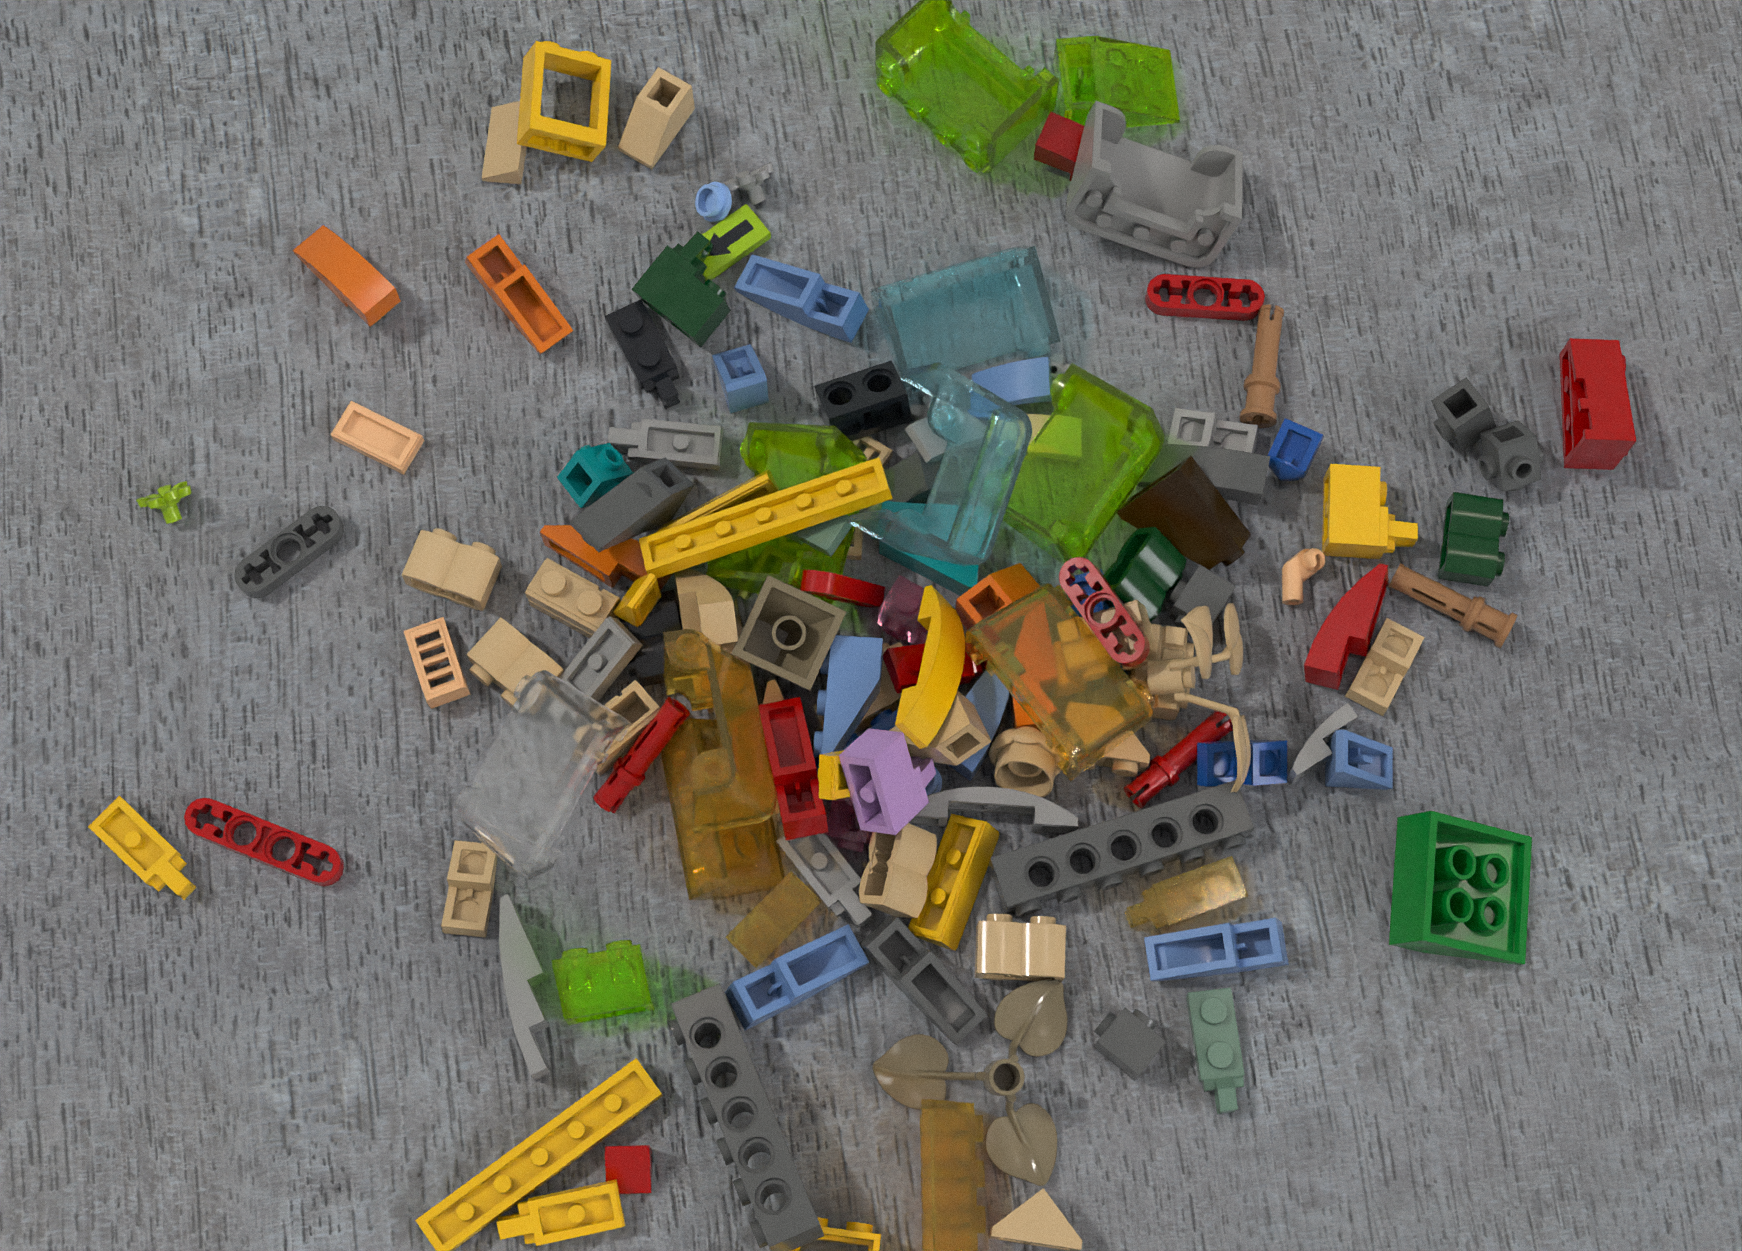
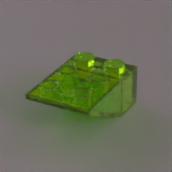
M1101 36L1056 39L1053 68L1059 115L1085 126L1089 111L1095 101L1119 109L1125 115L1126 128L1180 123L1171 52L1169 49Z

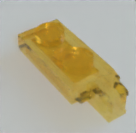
M1230 856L1152 884L1150 889L1141 893L1144 901L1127 907V911H1124L1130 928L1153 921L1155 929L1165 926L1168 928L1248 898V893L1234 859Z

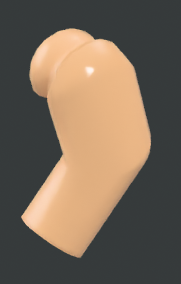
M1317 548L1303 549L1283 565V604L1299 605L1303 603V582L1325 565V556L1321 550Z

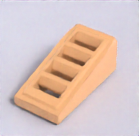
M444 617L404 631L418 679L430 709L471 695ZM439 631L441 638L418 646L417 638ZM442 646L445 648V652L426 659L422 658V653ZM449 660L450 666L427 673V667ZM451 674L454 675V680L432 687V681Z

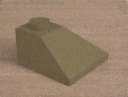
M768 575L731 654L811 690L846 611Z

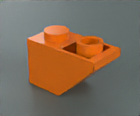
M1018 563L989 574L956 599L955 610L962 624L978 643L986 642L1029 609L1033 598L1042 597L1043 599L1046 597V593L1024 566Z

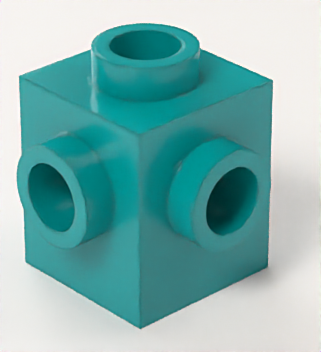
M605 443L593 447L591 445L581 447L573 454L557 476V479L578 506L585 508L592 505L632 475L633 472L623 460L620 452L614 449L610 443Z

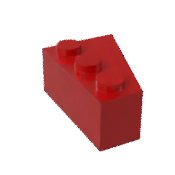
M1570 338L1559 354L1564 468L1614 470L1623 457L1627 456L1629 450L1636 442L1625 376L1626 358L1621 353L1619 340Z

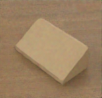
M520 101L494 106L491 109L482 181L522 184L527 147L517 144Z

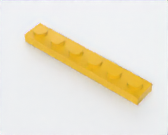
M880 457L639 538L647 574L652 573L656 575L657 579L891 500L893 497Z
M635 1058L415 1221L436 1251H454L663 1096L638 1059Z

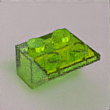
M619 940L607 943L605 945L606 950L588 953V948H574L563 951L561 953L562 958L551 960L564 1020L568 1025L655 1010L648 960L640 944L632 945V940Z

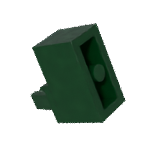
M697 231L684 247L679 243L673 249L667 245L634 285L632 291L644 304L701 348L731 309L724 300V297L727 295L726 292L710 279L706 281L702 275L707 268L703 262L713 250L714 245Z

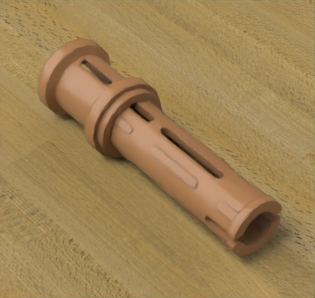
M1270 304L1262 305L1258 311L1252 373L1244 380L1243 387L1247 392L1245 409H1242L1240 412V421L1242 423L1258 425V428H1269L1276 424L1277 414L1273 411L1275 395L1280 392L1281 388L1279 379L1276 377L1284 309L1275 305L1274 314H1272L1270 320Z
M1402 563L1398 566L1388 586L1460 621L1459 626L1462 627V630L1466 632L1473 630L1493 640L1494 646L1498 648L1502 647L1518 616L1513 612L1507 615L1485 604V598L1481 596H1474L1473 599H1470L1437 581L1405 567Z

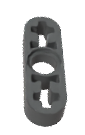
M318 506L309 510L237 565L234 577L239 588L251 598H262L273 592L341 540L344 533V525L335 510L327 506ZM320 520L329 523L331 531L327 534L317 531L316 523ZM303 531L314 544L310 548L303 537L299 535ZM289 542L299 544L301 552L294 561L284 562L279 559L278 553L284 544ZM269 556L277 568L280 569L276 573L265 560ZM254 569L256 572L262 573L263 581L258 585L253 581L249 582L251 579L248 574Z

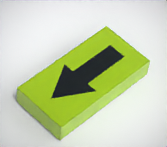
M747 204L702 234L714 245L713 250L703 262L707 266L702 274L706 281L707 279L713 280L771 239V232Z

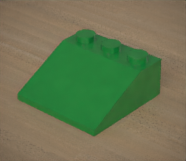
M1435 811L1397 817L1389 945L1422 953L1525 965L1532 837Z

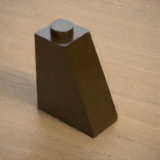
M1189 456L1134 494L1116 512L1122 520L1137 529L1156 527L1183 556L1208 570L1221 562L1227 567L1238 560L1245 553L1242 547L1251 536V533L1192 456Z

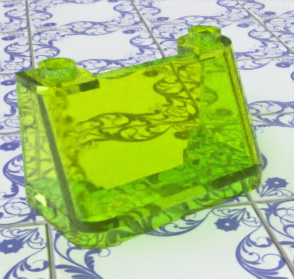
M1073 363L1070 364L1065 373L1059 374L1053 381L1050 394L1052 395V405L1055 410L1010 473L1003 469H999L994 473H988L982 479L976 495L977 500L982 506L1063 564L1069 559L1075 557L1085 558L1117 514L1116 512L1122 507L1159 455L1165 439L1153 408Z
M749 422L745 438L740 447L741 457L745 461L746 466L755 473L754 476L769 469L779 490L867 461L863 451L835 426ZM859 510L847 514L852 518L854 524L832 557L806 543L801 546L787 537L781 536L708 561L706 575L720 582L725 587L750 593L757 592L758 595L768 575L799 590L803 570L825 571L842 575ZM814 596V597H816V598H818V599H820V600H823V601H825V602H827V603H829V604H831V605H832L833 602H834V600H830V599H826V598Z

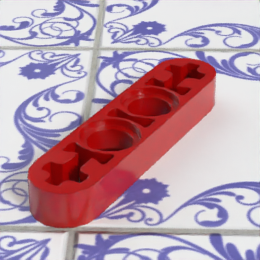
M210 798L196 799L190 803L185 811L184 820L189 831L200 839L318 886L333 885L343 875V859L329 845ZM211 809V814L217 820L226 823L224 830L222 831L219 827L206 823L200 829L201 823L196 820L198 814H207ZM245 823L253 824L256 828L254 840L248 845H237L234 841L236 828ZM281 839H291L295 843V852L286 861L275 860L272 853L274 845ZM306 846L310 847L306 854L316 860L323 861L326 855H329L328 861L333 865L330 872L323 870L320 876H317L318 870L311 864L303 861Z

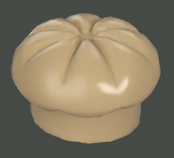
M1030 726L1005 730L994 739L989 749V758L995 767L994 778L1000 788L1023 791L1039 797H1045L1052 791L1054 778L1065 765V753L1057 739L1046 731H1039L1037 728Z

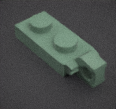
M1231 988L1188 992L1186 1000L1198 1080L1202 1082L1204 1092L1214 1091L1217 1114L1235 1112V1110H1238L1235 1088L1244 1087L1243 1076L1245 1073Z

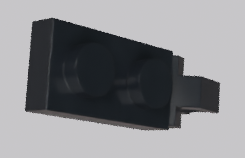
M640 299L606 315V323L640 388H644L646 393L655 390L665 410L680 403L678 399L679 394L672 382L680 378L677 366L642 300Z

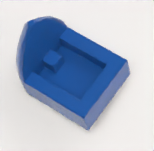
M1285 418L1267 455L1270 456L1269 468L1281 481H1296L1304 478L1324 435Z

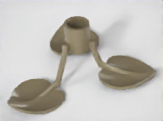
M1057 980L1035 981L1022 985L1005 995L996 1008L994 1028L1001 1037L1012 1040L1008 1048V1059L992 1061L986 1066L984 1072H945L948 1067L949 1056L944 1046L931 1036L916 1034L897 1041L873 1063L872 1070L878 1083L891 1098L900 1104L913 1109H928L941 1104L945 1099V1080L983 1081L985 1088L991 1094L1005 1096V1110L1008 1115L996 1118L987 1129L985 1149L990 1161L997 1169L1007 1175L1038 1186H1044L1048 1182L1056 1162L1057 1132L1051 1116L1040 1105L1028 1103L1021 1106L1016 1112L1014 1110L1015 1093L1022 1088L1025 1079L1024 1071L1020 1064L1017 1063V1048L1019 1046L1029 1056L1040 1057L1053 1053L1062 1044L1066 1036L1068 1021L1063 983Z

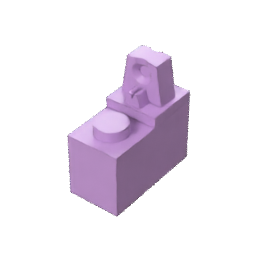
M868 728L839 755L860 830L896 835L929 803L925 788L936 775L933 759L910 757L903 732Z

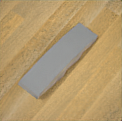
M506 894L500 897L499 949L503 986L515 1036L530 1076L537 1081L552 1073L534 1034L550 1026L533 989V986L547 980L548 977L513 900Z

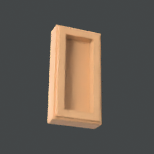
M350 401L330 434L333 440L403 475L424 442L422 435L353 401Z

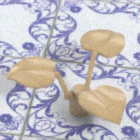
M1228 603L1224 612V632L1227 646L1222 653L1212 655L1213 629L1210 610L1208 606H1198L1181 619L1192 637L1197 656L1188 659L1148 661V688L1151 695L1174 694L1175 702L1186 701L1225 713L1230 717L1233 725L1237 757V779L1231 792H1237L1247 777L1251 761V744L1245 716L1240 715L1237 708L1186 692L1187 688H1195L1194 667L1199 666L1201 678L1208 679L1211 675L1212 663L1229 659L1231 675H1239L1243 665V642L1240 634L1239 618L1234 603Z

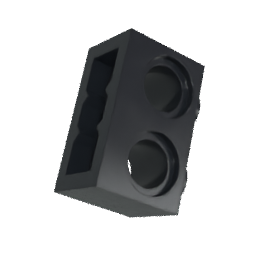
M892 360L814 386L819 412L834 447L912 421L908 394Z

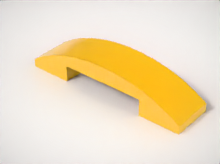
M932 585L924 587L917 619L928 631L917 685L902 689L895 726L919 749L925 748L930 744L943 724L956 696L965 658V636L960 617L955 608Z

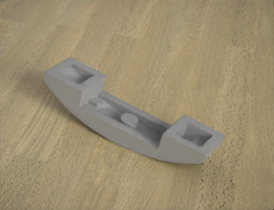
M980 786L950 789L928 795L929 803L909 822L912 825L946 827L948 810L1033 816L1032 833L1064 835L1076 831L1078 827V817L1054 802L1023 791Z

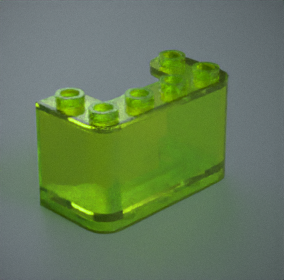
M952 0L918 1L875 41V72L877 76L875 82L880 91L887 97L892 98L894 96L904 105L905 111L913 120L925 123L933 130L935 138L943 146H951L961 155L966 166L976 173L979 171L989 173L1048 117L1050 111L1053 112L1055 110L1059 79L1045 67L1037 75H1034L1035 69L1030 65L1022 70L970 25V14L966 10L960 14L954 7Z

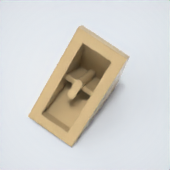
M1044 1188L990 1229L989 1239L1065 1251H1081L1082 1239Z

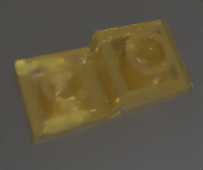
M790 871L725 938L757 968L821 903V900Z

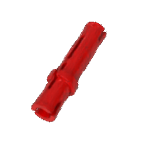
M668 697L623 758L619 757L614 762V770L593 796L594 801L602 809L615 813L629 792L635 786L642 784L648 767L658 757L686 718L689 717L690 712L686 706L678 700H672L671 697Z
M1214 710L1209 717L1173 746L1165 755L1154 757L1150 761L1151 766L1124 787L1128 798L1141 788H1144V791L1132 801L1137 807L1143 808L1164 787L1175 785L1179 781V775L1197 760L1198 742H1217L1233 731L1231 719L1225 721L1218 728L1216 727V724L1226 717L1227 714Z

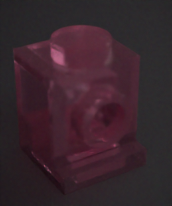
M851 797L832 800L827 822L828 832L825 835L838 839V848L862 853L864 845L869 846L872 832L855 828L854 822L857 816Z

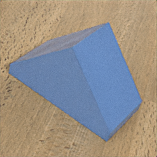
M751 344L712 355L730 413L769 403L766 375Z
M1344 729L1336 730L1327 742L1332 755L1325 763V786L1380 790L1393 789V747Z

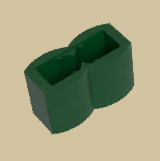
M1458 492L1451 494L1447 500L1444 516L1438 579L1488 587L1495 579V576H1501L1504 568L1505 553L1499 551V537L1506 536L1509 525V513L1503 512V499Z
M1156 527L1139 528L1127 539L1117 556V560L1108 568L1103 576L1123 604L1134 600L1141 602L1145 606L1149 621L1151 622L1162 610L1161 604L1165 598L1166 591L1175 588L1182 579V571L1185 568L1187 559ZM1104 600L1110 608L1115 607L1113 602Z

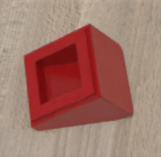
M649 1145L605 1146L606 1181L617 1179L619 1194L652 1193V1148Z

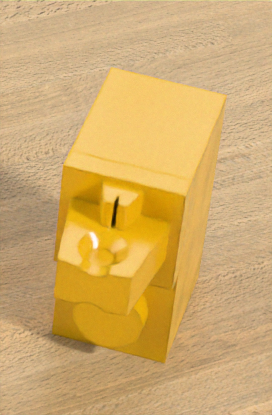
M1345 464L1329 465L1323 478L1322 552L1324 556L1380 559L1384 553H1394L1395 547H1413L1417 542L1418 523L1395 521V515L1388 514V507H1385L1387 483L1380 481L1381 467Z

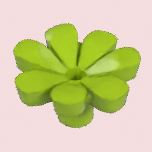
M187 481L179 482L173 487L165 485L157 489L159 494H150L136 499L140 508L161 509L166 524L182 519L177 503L180 502L181 498L192 494L191 486L187 485Z

